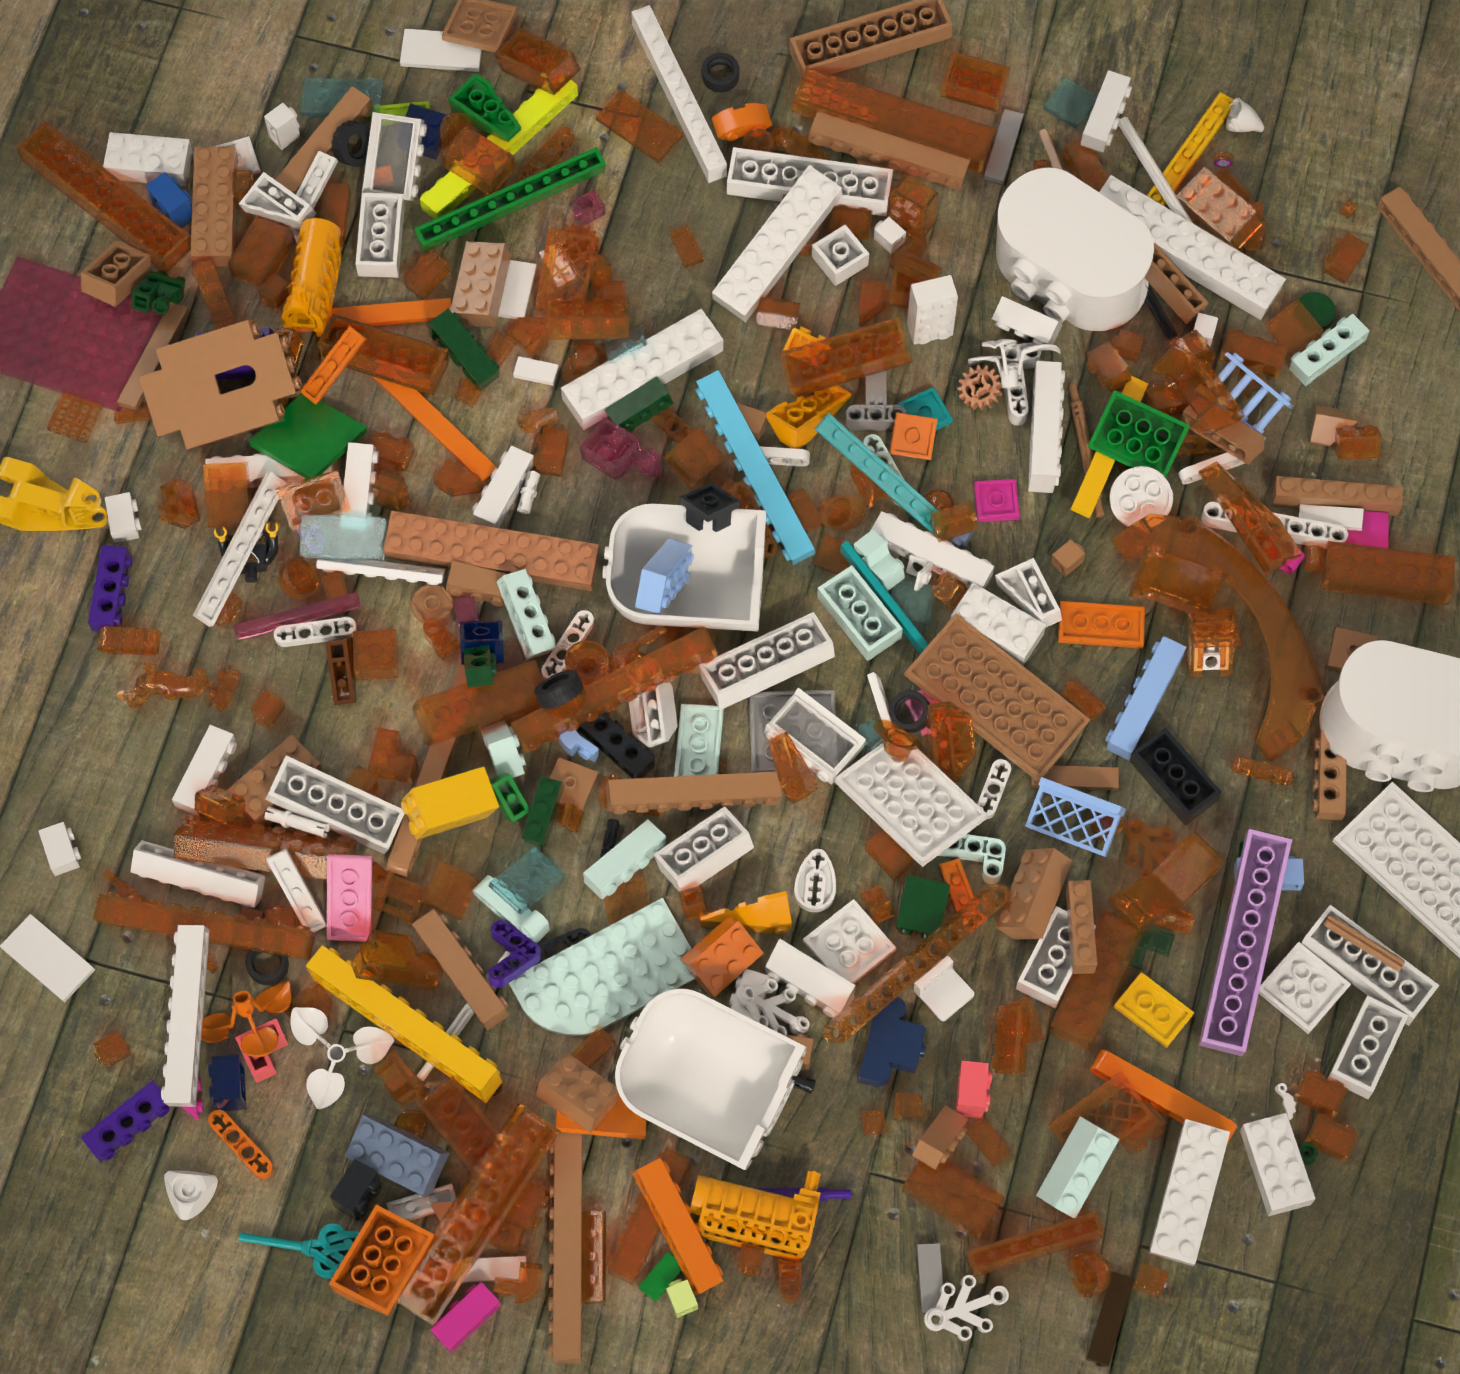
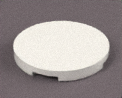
M1133 467L1124 471L1114 481L1110 490L1109 502L1113 514L1122 524L1132 529L1145 530L1157 526L1168 516L1173 503V492L1168 481L1159 471L1150 467Z

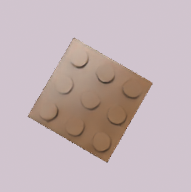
M458 0L442 33V41L499 53L517 15V7L489 0Z

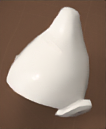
M1235 98L1229 106L1232 109L1226 121V129L1232 132H1263V122L1255 110L1240 98Z

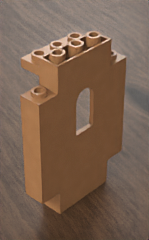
M245 320L156 349L162 369L140 376L139 379L157 437L181 431L186 450L284 421L283 415H285L283 405L279 403V400L296 397L302 393L300 389L302 388L299 376H296L294 370L296 363L288 350L290 344L287 336L277 332L259 338L260 328L254 320ZM245 365L251 366L255 370L256 379L252 385L221 394L216 374Z

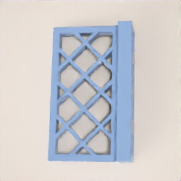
M1041 777L1039 782L1040 788L1025 827L1106 857L1120 818L1124 816L1126 808ZM1044 792L1051 794L1054 800L1053 804L1045 808L1041 802ZM1070 801L1074 811L1064 815L1059 804ZM1056 806L1061 817L1050 822L1046 811ZM1086 808L1091 809L1094 818L1083 822L1079 812ZM1043 813L1047 824L1040 827L1032 825L1035 816ZM1076 814L1080 825L1070 829L1065 818ZM1105 816L1114 818L1112 826L1103 830L1099 819ZM1062 820L1067 831L1058 835L1054 832L1052 825ZM1096 821L1101 832L1089 836L1085 826ZM1082 828L1086 839L1077 842L1074 840L1071 832ZM1101 835L1105 841L1102 851L1095 849L1092 843V839Z

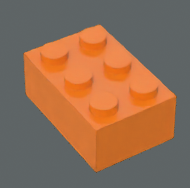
M728 916L680 960L703 990L716 997L764 953L742 924Z

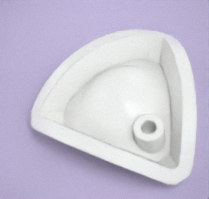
M167 1171L164 1175L169 1200L175 1213L181 1220H189L198 1215L211 1201L218 1184L217 1177L207 1173Z

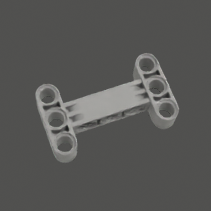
M851 331L847 335L846 352L854 357H865V405H851L848 407L845 422L849 429L854 431H893L895 420L892 417L896 415V412L906 414V410L902 406L887 405L886 357H899L905 352L906 337L902 332ZM852 342H858L859 344H858V345H853V344H851V343H852ZM877 342L880 345H873L871 343ZM895 342H896V343H899V344H901V345L895 346V345H893L892 343H895ZM852 416H858L859 419H856V420H855V419H852L851 417H852ZM878 416L880 419L874 420L871 417Z

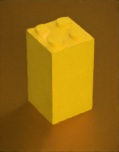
M485 767L412 788L401 799L402 810L404 814H407L410 821V832L412 835H415L416 840L488 818L499 808Z

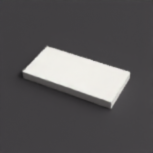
M404 29L400 66L479 72L481 49L442 41L443 31Z
M31 914L0 945L3 951L64 1003L95 971L89 963Z

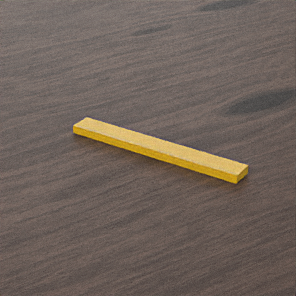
M1219 92L1162 173L1174 193L1225 122L1232 109L1229 106L1233 103L1234 99L1222 92ZM1154 184L1147 197L1165 207L1167 203Z
M1130 375L1122 394L1141 402L1148 383ZM1097 451L1095 452L1070 510L1087 518L1091 517L1115 462L1114 459Z

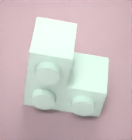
M872 529L854 543V548L884 588L889 591L905 578L904 565L898 558L894 559L891 556L886 537Z
M505 720L481 728L483 740L490 754L496 775L498 776L504 772L509 773L514 778L525 774L523 766L526 763L523 754H518L516 747H519L520 744L512 726L508 727Z

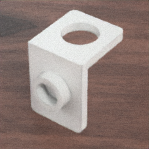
M912 554L909 557L906 572L917 577L914 590L918 591L924 584L929 583L932 576L933 562ZM919 562L923 569L917 572L913 568V563Z

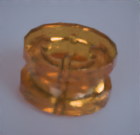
M1348 199L1341 209L1340 215H1346V218L1350 219L1357 209L1358 203H1352V200Z

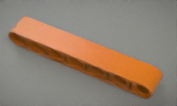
M1100 1050L1090 1067V1071L1096 1076L1183 1124L1185 1119L1229 1131L1227 1145L1237 1128L1236 1123L1106 1050Z

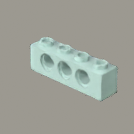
M1354 314L1348 318L1343 317L1338 321L1336 327L1332 330L1330 328L1327 329L1319 340L1311 341L1307 345L1306 350L1302 353L1299 351L1291 358L1289 370L1307 386L1366 341L1370 330ZM1324 347H1329L1332 350H1326ZM1310 358L1315 359L1316 362H1312V361H1310L1309 359H1310Z
M526 569L503 575L497 581V585L526 660L550 653L556 648V641L554 635L549 631L547 617L542 613L540 599L532 587L531 576L527 574ZM517 591L522 592L524 598H521L517 594ZM525 610L530 612L531 618L526 616ZM532 630L537 631L539 637L534 636Z

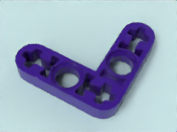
M498 920L491 925L493 940L512 953L489 969L488 980L490 985L499 988L507 985L536 965L541 960V948L507 921ZM513 940L521 941L518 945H513L510 942ZM511 963L520 964V966L516 968L510 967L509 965Z

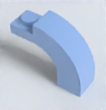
M578 695L570 702L555 708L554 725L556 736L561 747L571 757L578 751V754L583 759H590L595 762L599 757V748L581 737L574 728L575 719L586 707L585 698Z

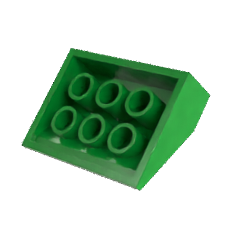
M1114 390L1087 447L1131 468L1140 466L1153 468L1166 478L1190 425Z

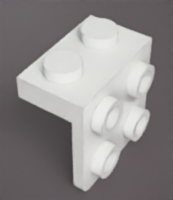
M946 956L943 960L941 958L937 959L931 965L932 969L929 972L919 974L914 980L913 990L938 1019L943 1022L974 997V991L954 971V962L949 956Z

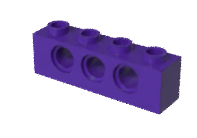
M101 546L88 620L92 631L117 633L118 626L122 624L121 606H125L126 595L124 594V589L128 587L129 575L127 572L128 568L132 566V555L129 554L127 547ZM113 568H119L116 572H110ZM110 587H116L115 590L111 592L107 591ZM107 606H112L111 610L103 611Z
M152 1080L80 1138L100 1163L104 1160L108 1161L116 1154V1150L121 1146L129 1145L134 1140L136 1134L149 1129L152 1122L158 1117H164L172 1106L164 1103V1100L161 1098L160 1088ZM144 1105H151V1109L147 1113H141L142 1107ZM133 1119V1124L130 1127H123L125 1120ZM108 1134H115V1138L111 1142H105V1137Z

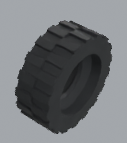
M349 120L337 127L336 132L333 134L331 148L334 152V157L339 162L353 167H362L366 164L371 127H368L369 125ZM353 134H358L361 137L360 148L356 153L352 154L347 149L348 141Z
M565 670L539 683L535 687L534 694L541 708L550 709L564 705L576 698L584 690V686L576 670Z

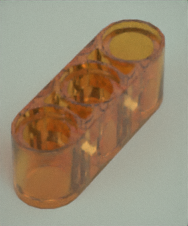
M104 626L99 631L97 650L112 654L157 655L159 654L161 632L151 628Z

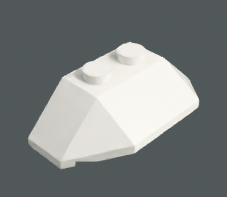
M657 661L637 668V675L632 682L628 694L633 735L650 748L669 741L678 727L673 687Z

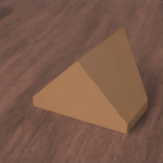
M1316 405L1310 443L1330 447L1358 421L1337 408Z

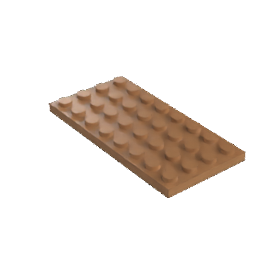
M957 613L904 673V676L1038 783L1041 777L1046 775L1090 721L1087 716Z

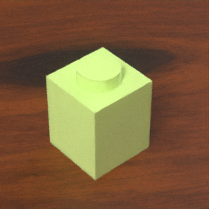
M678 1279L669 1284L670 1287L666 1288V1292L677 1318L698 1310V1304L688 1280L682 1281V1279Z

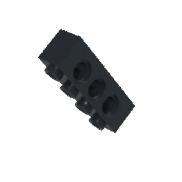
M592 703L575 719L576 729L631 779L643 778L655 767L654 754L648 748H642L639 745L638 739L633 734L628 735L623 730L624 727L620 722L610 719L608 712L602 706L597 707ZM598 725H605L606 729L599 731L596 727ZM613 739H620L622 741L617 745L611 743ZM636 753L637 757L630 759L627 757V754Z

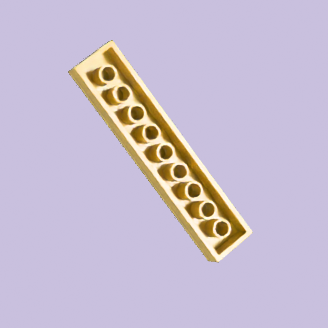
M322 945L306 964L308 972L316 983L379 1028L389 1033L393 1038L485 1103L488 1102L502 1084L500 1072L496 1069L498 1066L488 1058L484 1060L479 1057L480 1053L472 1046L467 1048L462 1045V1040L453 1033L448 1035L444 1032L445 1028L436 1021L431 1023L426 1019L427 1015L419 1009L413 1010L410 1008L409 1002L403 997L399 996L396 998L393 996L391 989L386 985L381 984L379 986L374 982L375 979L369 973L364 972L362 974L357 970L358 967L352 961L347 959L345 962L340 958L341 955L332 947L327 949Z

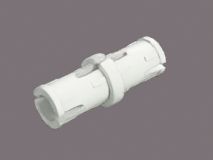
M527 472L524 487L520 491L521 498L517 511L522 514H530L532 502L537 496L536 489L541 476L538 472Z

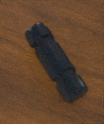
M608 819L607 830L605 831L600 858L615 847L619 828V821L616 819Z

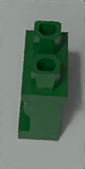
M161 270L158 272L150 271L148 277H145L132 291L131 308L145 313H149L153 308L156 313L165 314L170 308V302L178 304L179 301H182L186 279L180 276L176 278L169 277L166 272Z

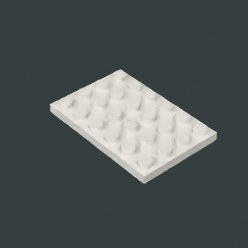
M900 731L835 777L834 782L922 867L987 819V813Z

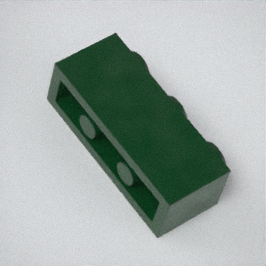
M656 376L604 410L609 421L622 437L632 432L642 423L649 421L661 411L667 410L674 403L669 392Z
M544 776L540 777L522 835L524 842L546 848L565 787L562 781Z

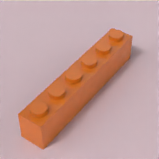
M658 1158L631 1172L686 1280H688L693 1294H701L723 1282L721 1277L723 1272L720 1266L714 1263L711 1257V1248L707 1243L703 1242L700 1236L702 1234L701 1229L696 1222H693L688 1204L682 1201L679 1195L681 1193L680 1188L675 1181H672L667 1163Z

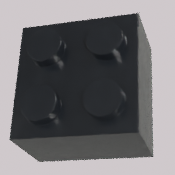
M354 1158L330 1195L334 1207L357 1221L360 1216L364 1217L369 1210L370 1200L372 1197L376 1198L382 1189V1181L378 1172Z

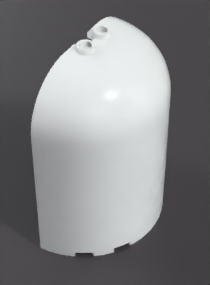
M644 504L628 510L614 524L610 535L609 547H605L604 559L608 560V565L603 566V578L606 579L607 591L612 604L624 617L640 624L758 631L763 581L766 511L735 509L731 513V525L715 532L712 530L713 520L709 522L704 520L703 530L701 531L686 522V508L682 505ZM670 538L693 545L692 553L694 554V559L688 568L690 573L689 582L687 585L684 584L681 592H678L675 599L670 601L668 608H664L660 614L636 608L635 604L642 568Z
M673 989L663 992L645 1006L639 1018H634L630 1029L634 1031L630 1039L625 1037L620 1046L622 1052L615 1071L619 1095L625 1105L640 1117L746 1170L753 1161L751 1157H756L763 1147V1136L767 1137L770 1135L795 1084V1080L792 1078L797 1076L804 1062L801 1057L805 1056L807 1047L696 991Z

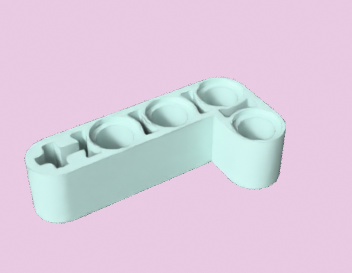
M966 834L955 842L957 847H948L938 855L982 862V878L984 882L992 885L998 883L1001 879L1006 847L1000 839ZM976 845L979 850L971 851L968 846ZM996 848L1001 853L994 855L990 852V849ZM995 869L998 874L990 875L987 870Z
M487 875L472 890L474 895L497 916L509 922L536 944L550 930L547 919L536 910L533 912L529 910L491 876Z

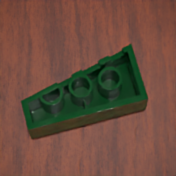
M448 308L429 322V336L433 341L437 339L439 347L444 353L450 352L449 355L452 362L458 367L462 366L463 374L481 391L499 378L500 367L493 358L489 359L486 355L485 347L481 343H476L469 328L465 329L462 326V321L456 312L452 313Z

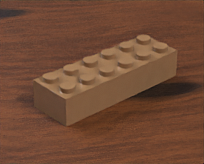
M235 146L194 147L190 255L194 267L235 266L238 155Z

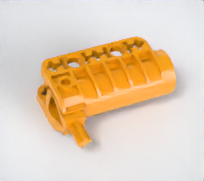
M311 218L301 223L298 236L299 243L296 246L297 256L294 258V270L291 272V283L288 287L289 296L286 298L281 316L285 334H294L298 327L314 328L317 337H327L342 255L340 247L341 230L331 221Z
M808 1171L804 1188H800L799 1194H795L793 1198L698 1175L690 1205L691 1214L699 1215L698 1225L702 1232L700 1236L704 1239L798 1261L804 1257L810 1245L821 1194L817 1192L821 1174L816 1171ZM727 1227L733 1228L735 1232L728 1231ZM771 1238L778 1239L780 1243H774Z

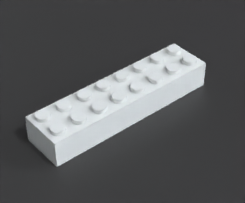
M733 147L727 179L728 195L781 202L810 165L842 187V197L833 209L887 216L893 169Z
M809 165L713 290V300L746 323L842 197V187Z
M700 309L561 387L562 400L582 429L585 430L608 417L604 409L656 376L664 385L723 351V338L703 310Z

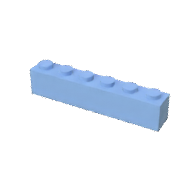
M1163 636L1161 642L1156 641L1151 651L1154 654L1152 659H1147L1142 668L1145 673L1142 678L1137 677L1133 686L1136 689L1134 694L1128 695L1124 706H1126L1124 713L1119 712L1115 720L1117 727L1114 731L1110 730L1105 741L1108 742L1106 750L1130 761L1132 752L1138 746L1185 654L1186 646Z

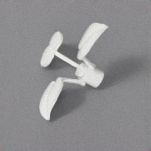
M1016 340L985 341L981 343L982 346L994 349L999 346L1002 356H977L968 359V369L981 362H996L1002 388L1018 387V375H1021L1024 356L1027 353L1046 350L1056 351L1059 354L1061 352L1059 347L1052 344L1027 347L1022 350L1017 370H1015V366H1007L1004 345L1016 344ZM999 359H1002L1004 367H1001Z
M295 1007L291 1013V1029L294 1037L300 1043L312 1045L318 1038L328 1048L327 1057L331 1061L329 1070L317 1069L313 1071L306 1083L308 1094L317 1109L330 1106L341 1096L344 1090V1078L341 1074L332 1072L335 1063L342 1061L347 1052L357 1050V1057L360 1061L366 1064H374L385 1057L394 1042V1038L386 1031L375 1027H364L357 1030L353 1035V1041L356 1046L344 1049L339 1044L330 1045L321 1036L328 1028L327 1017L322 1011L316 1008Z

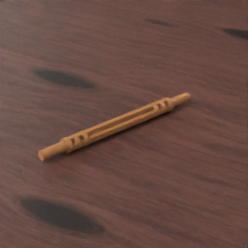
M1073 383L1068 386L1072 401L1070 406L1086 475L1094 454L1093 450L1087 447L1090 442V435L1083 402L1080 401L1077 384ZM1102 492L1094 508L1096 517L1104 516L1101 501Z

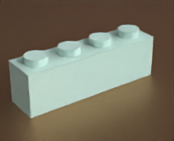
M647 819L583 873L584 883L602 900L607 895H612L620 884L628 882L638 869H643L648 865L656 852L667 846L666 836Z

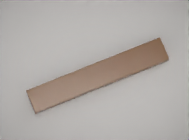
M170 302L169 310L162 316L117 400L119 406L138 410L145 396L139 377L159 370L161 365L156 349L173 344L190 312L188 307Z

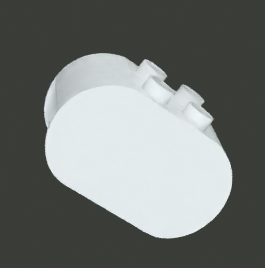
M1041 168L1030 171L1016 179L1001 198L998 208L996 239L997 263L1002 274L1011 283L1010 288L1012 292L1022 300L1029 301L1033 297L1044 305L1043 311L1048 317L1060 323L1067 320L1074 326L1089 331H1106L1117 328L1137 314L1147 295L1148 281L1144 277L1151 266L1154 253L1152 235L1147 226L1137 217L1064 170Z
M1385 640L1372 641L1356 649L1345 662L1338 682L1330 688L1320 709V730L1324 731L1331 747L1329 749L1335 756L1338 754L1346 759L1348 766L1366 771V777L1374 781L1385 782L1393 777L1408 781V787L1419 792H1430L1434 788L1450 789L1460 786V658Z

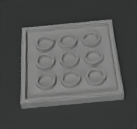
M835 690L804 691L836 716ZM796 691L758 692L749 697L751 773L777 771L780 774L815 773L812 769L803 767L800 760L795 756L786 754L782 746L771 742L764 733L766 724L772 720ZM797 702L777 725L831 767L835 768L838 765L836 731L831 727L825 726L822 720L814 714L808 713L806 708Z

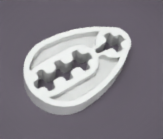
M822 849L811 851L804 859L796 876L794 886L795 900L801 908L809 912L824 911L831 906L835 899V872L828 855ZM816 856H821V860H824L820 861L819 869H816V862L812 860L816 859ZM814 876H818L820 880L817 889L821 891L817 892L816 900L820 902H816V906H812L811 902L808 901L812 900V891L809 890L813 889L812 880Z

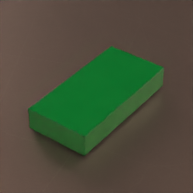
M667 1252L638 1286V1289L655 1303L664 1294L669 1284L682 1272L676 1259Z

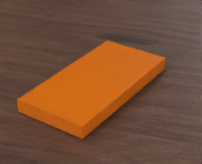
M1060 601L1059 609L1062 621H1059L1058 643L1143 649L1144 606Z
M619 1095L617 1104L591 1133L558 1110H556L555 1132L645 1139L646 1119L631 1111Z

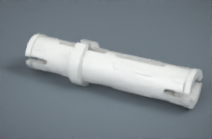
M269 806L267 811H270V813L265 812V820L279 823L285 828L292 827L326 838L328 835L324 831L329 833L330 826L328 824L294 815L289 810L281 811Z

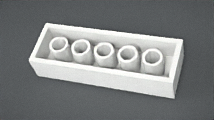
M1036 361L1032 394L1029 492L1053 493L1054 486L1059 484L1061 464L1059 463L1062 453L1060 442L1063 431L1061 426V420H1063L1062 401L1064 400L1063 383L1065 380V370H1061L1062 362Z
M812 612L700 664L699 668L702 681L719 709L722 710L835 657L831 638L815 613Z
M285 756L265 800L304 818L328 824L330 830L382 854L388 851L404 816L401 808L289 756Z
M1330 905L1304 937L1301 944L1366 995L1409 1015L1405 1022L1409 1026L1439 985L1406 960H1404L1405 964L1402 969L1396 971L1327 928L1324 923L1330 915H1333L1400 957Z
M1185 1119L1183 1122L1149 1254L1190 1266L1195 1265L1226 1150L1229 1131Z

